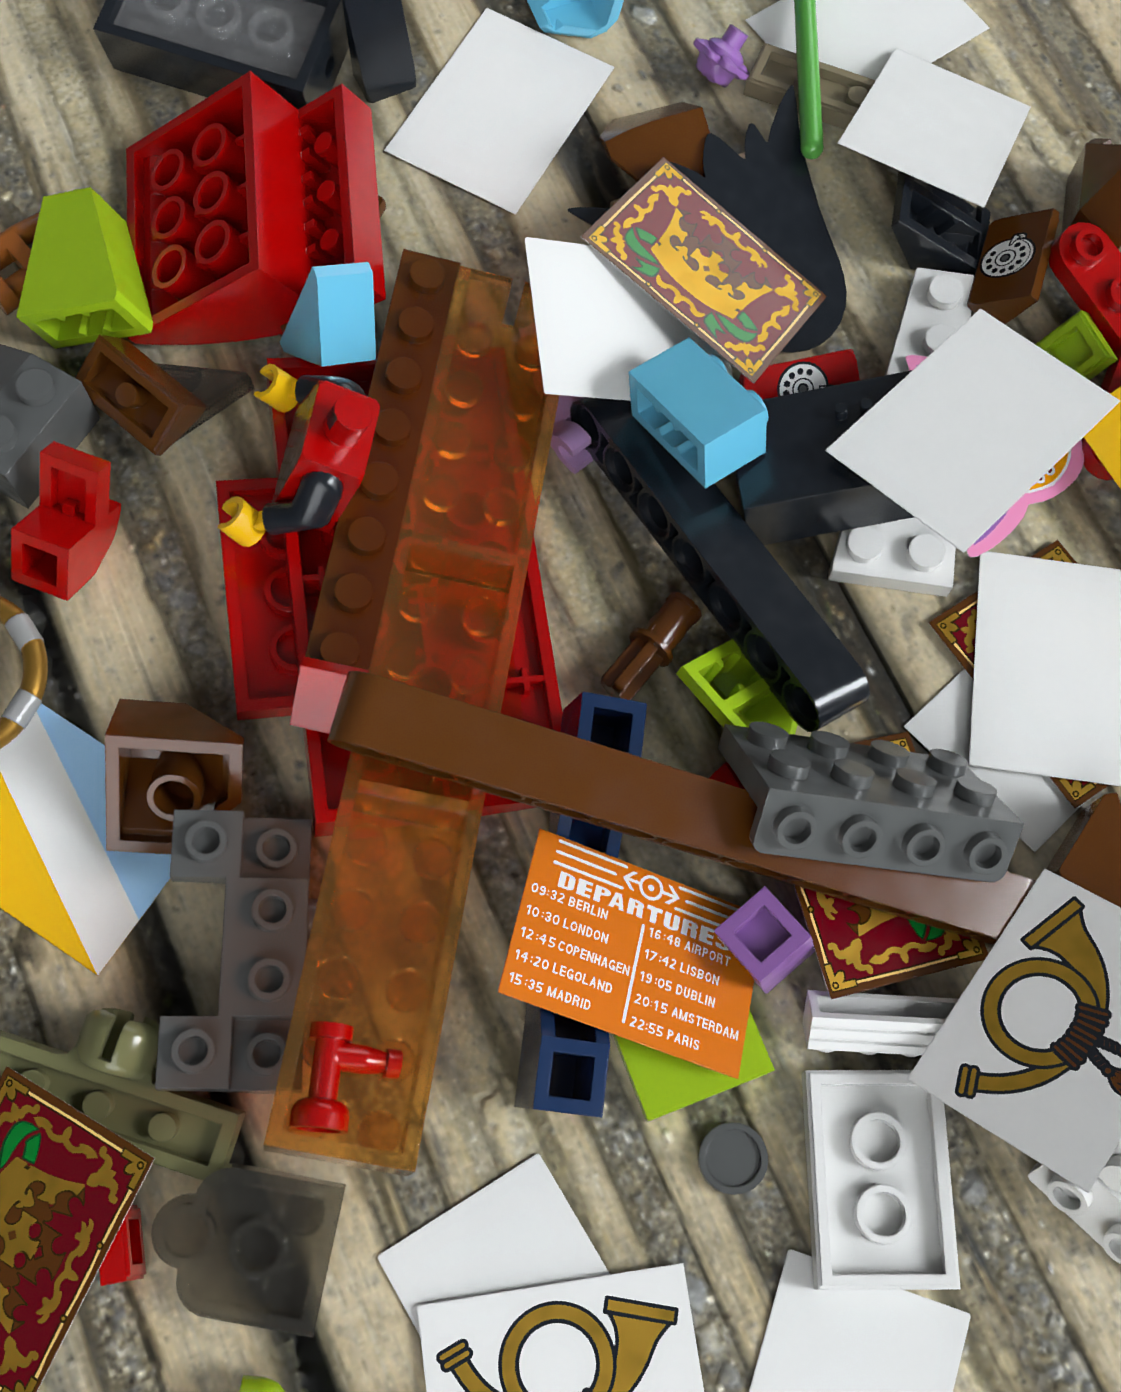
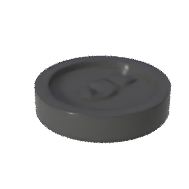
M724 1123L710 1130L701 1141L698 1150V1165L705 1181L715 1190L729 1195L743 1194L754 1189L764 1178L768 1166V1153L762 1138L752 1128L741 1123Z

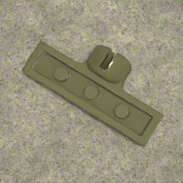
M116 1008L93 1010L86 1015L77 1044L69 1052L0 1030V1078L6 1066L10 1067L155 1158L153 1164L215 1185L224 1180L246 1111L186 1091H157L155 1089L159 1023L148 1017L144 1018L143 1023L133 1021L134 1014L132 1012Z

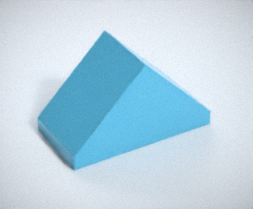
M369 262L314 266L311 268L281 337L280 345L283 352L321 367L376 360L373 271Z

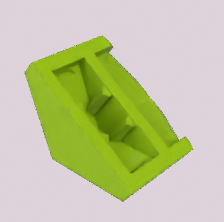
M733 639L683 665L676 673L723 728L725 724L749 728L751 722H766L784 729L788 734L795 735L798 724L769 689L770 687L748 662Z

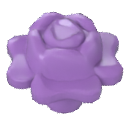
M730 24L722 38L714 37L707 40L697 37L693 42V45L699 51L696 68L710 82L717 83L724 88L734 78L746 80L750 73L746 66L743 65L744 60L740 49L747 40L748 35Z

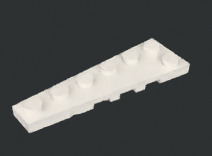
M917 267L910 284L885 375L909 371L905 359L906 356L919 355L928 357L971 317V310L967 305L974 275ZM916 517L840 531L828 572V580L947 597L953 588L956 547Z

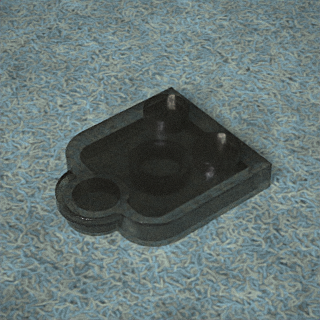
M226 1164L213 1170L200 1184L196 1193L178 1195L170 1199L159 1210L152 1225V1244L155 1252L163 1262L178 1269L176 1275L177 1293L183 1305L193 1314L204 1318L313 1338L346 1184L244 1164Z

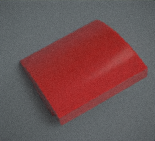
M249 71L126 148L127 226L153 320L152 333L130 336L128 340L144 345H203L239 342L282 335L281 325L288 323L311 268L314 266L369 262L373 271L374 304L386 299L372 111L368 105L342 83L300 109H297L253 72Z

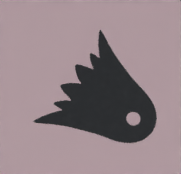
M791 85L779 104L770 129L768 142L765 141L754 124H749L744 144L745 159L740 157L719 137L709 133L703 150L705 177L689 168L670 162L827 296L781 351L787 353L808 351L829 339L842 321L847 296L840 260L819 208L806 158L801 153L797 102L794 86ZM577 207L569 208L568 212L593 225L609 209Z

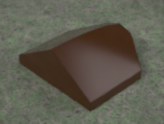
M679 102L614 119L600 135V141L610 160L637 182L663 157L669 162L689 168L705 177L703 150L706 137L710 131L701 106Z

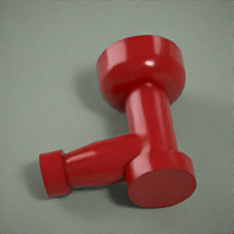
M328 1021L311 1022L309 1039L315 1041L308 1097L301 1098L293 1104L290 1111L288 1128L321 1134H347L350 1112L344 1103L337 1100L341 1072L360 1075L381 1074L383 1078L398 1079L403 1064L402 1050L386 1048L383 1051L368 1045L352 1043L354 1027L351 1025Z

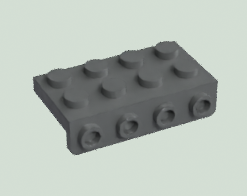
M751 722L749 728L725 724L718 749L758 807L749 834L750 841L758 852L984 882L999 881L1006 874L1024 823L996 796L997 790L995 787L980 780L967 767L968 761L961 755L944 749H931L929 755L909 752L898 744L885 740H873L870 746L849 743L839 735L826 731H813L810 737L788 734L784 729L766 722Z

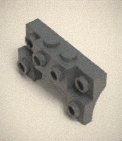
M174 810L170 878L172 882L225 884L218 1016H160L155 1089L157 1091L302 1094L305 1007H319L320 966L307 965L308 939H321L322 899L309 898L312 819L245 818L243 811Z

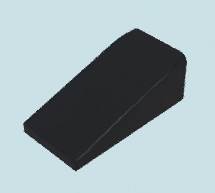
M342 0L353 76L365 99L369 103H375L415 88V66L402 1Z

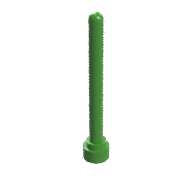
M794 0L801 153L805 158L813 160L822 154L824 148L816 0Z

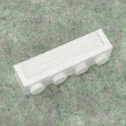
M807 990L802 1021L807 1049L825 1053L850 1051L860 1052L865 1055L886 1053L917 1057L924 1054L959 999L855 993L831 1000L828 991Z

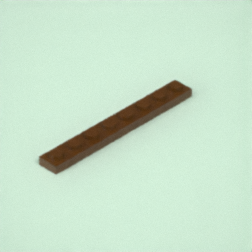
M403 249L368 397L376 399L380 403V412L366 471L359 488L337 522L305 657L371 670L458 280L460 262Z

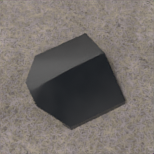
M899 171L891 227L910 269L916 270L918 267L975 276L990 224V211L986 207H974L965 199Z

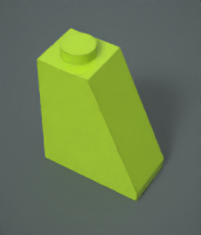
M91 187L44 196L41 203L16 317L55 349L93 343L99 334L124 338L152 333L153 320L127 222Z

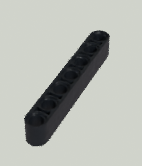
M584 397L573 402L570 407L571 422L580 425L591 437V444L585 449L590 453L594 461L725 632L739 646L742 654L760 677L764 679L771 692L799 727L807 732L817 731L868 701L870 695L869 683L859 664L714 483L705 489L632 416L631 401Z

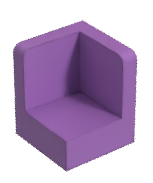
M766 886L714 930L716 936L753 976L756 984L765 994L769 993L815 952L812 936Z

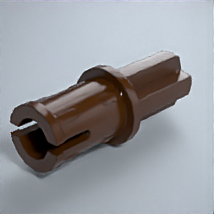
M671 592L666 598V602L643 628L637 627L632 630L629 635L630 644L601 678V684L609 696L632 700L659 666L666 667L672 662V651L689 629L702 617L701 610L692 599L680 592Z

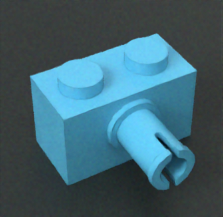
M690 337L628 372L632 416L705 489L766 453V426L769 416L765 403L755 391L746 390L727 372L726 367L717 356L713 354L708 355Z

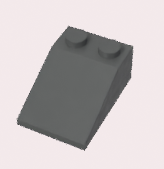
M0 344V493L29 509L39 496L40 451L53 441L76 449L99 421L100 416L81 381L32 353Z

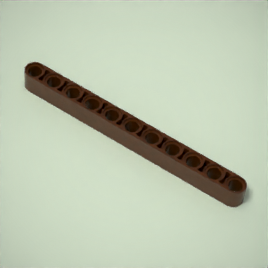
M349 671L347 673L327 739L334 746L360 755L995 945L1036 882V880L1008 871L999 881L984 882L760 853L755 849L749 838L758 807L745 789L371 673Z

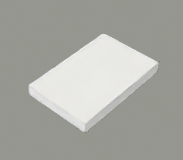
M805 1070L801 1073L814 1290L961 1289L945 1106L942 1101L907 1080L912 1070Z

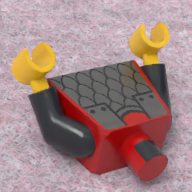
M268 364L261 368L260 374L271 380L272 383L265 391H254L253 395L282 413L290 411L297 403H299L293 419L272 503L264 505L263 511L259 512L241 497L230 498L223 504L222 509L232 519L227 523L219 524L217 527L219 530L243 547H250L256 544L265 531L270 535L313 529L327 533L331 532L363 480L380 412V403L376 399L365 396L364 390L357 383L344 377L325 375H302L297 380L274 364Z

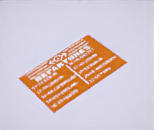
M539 828L498 993L738 1079L754 978L716 936L714 930L736 912L740 906Z

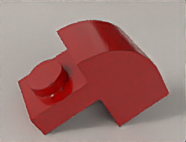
M55 441L40 451L39 506L11 528V580L68 601L95 575L114 539L121 512V503L109 499L110 461Z

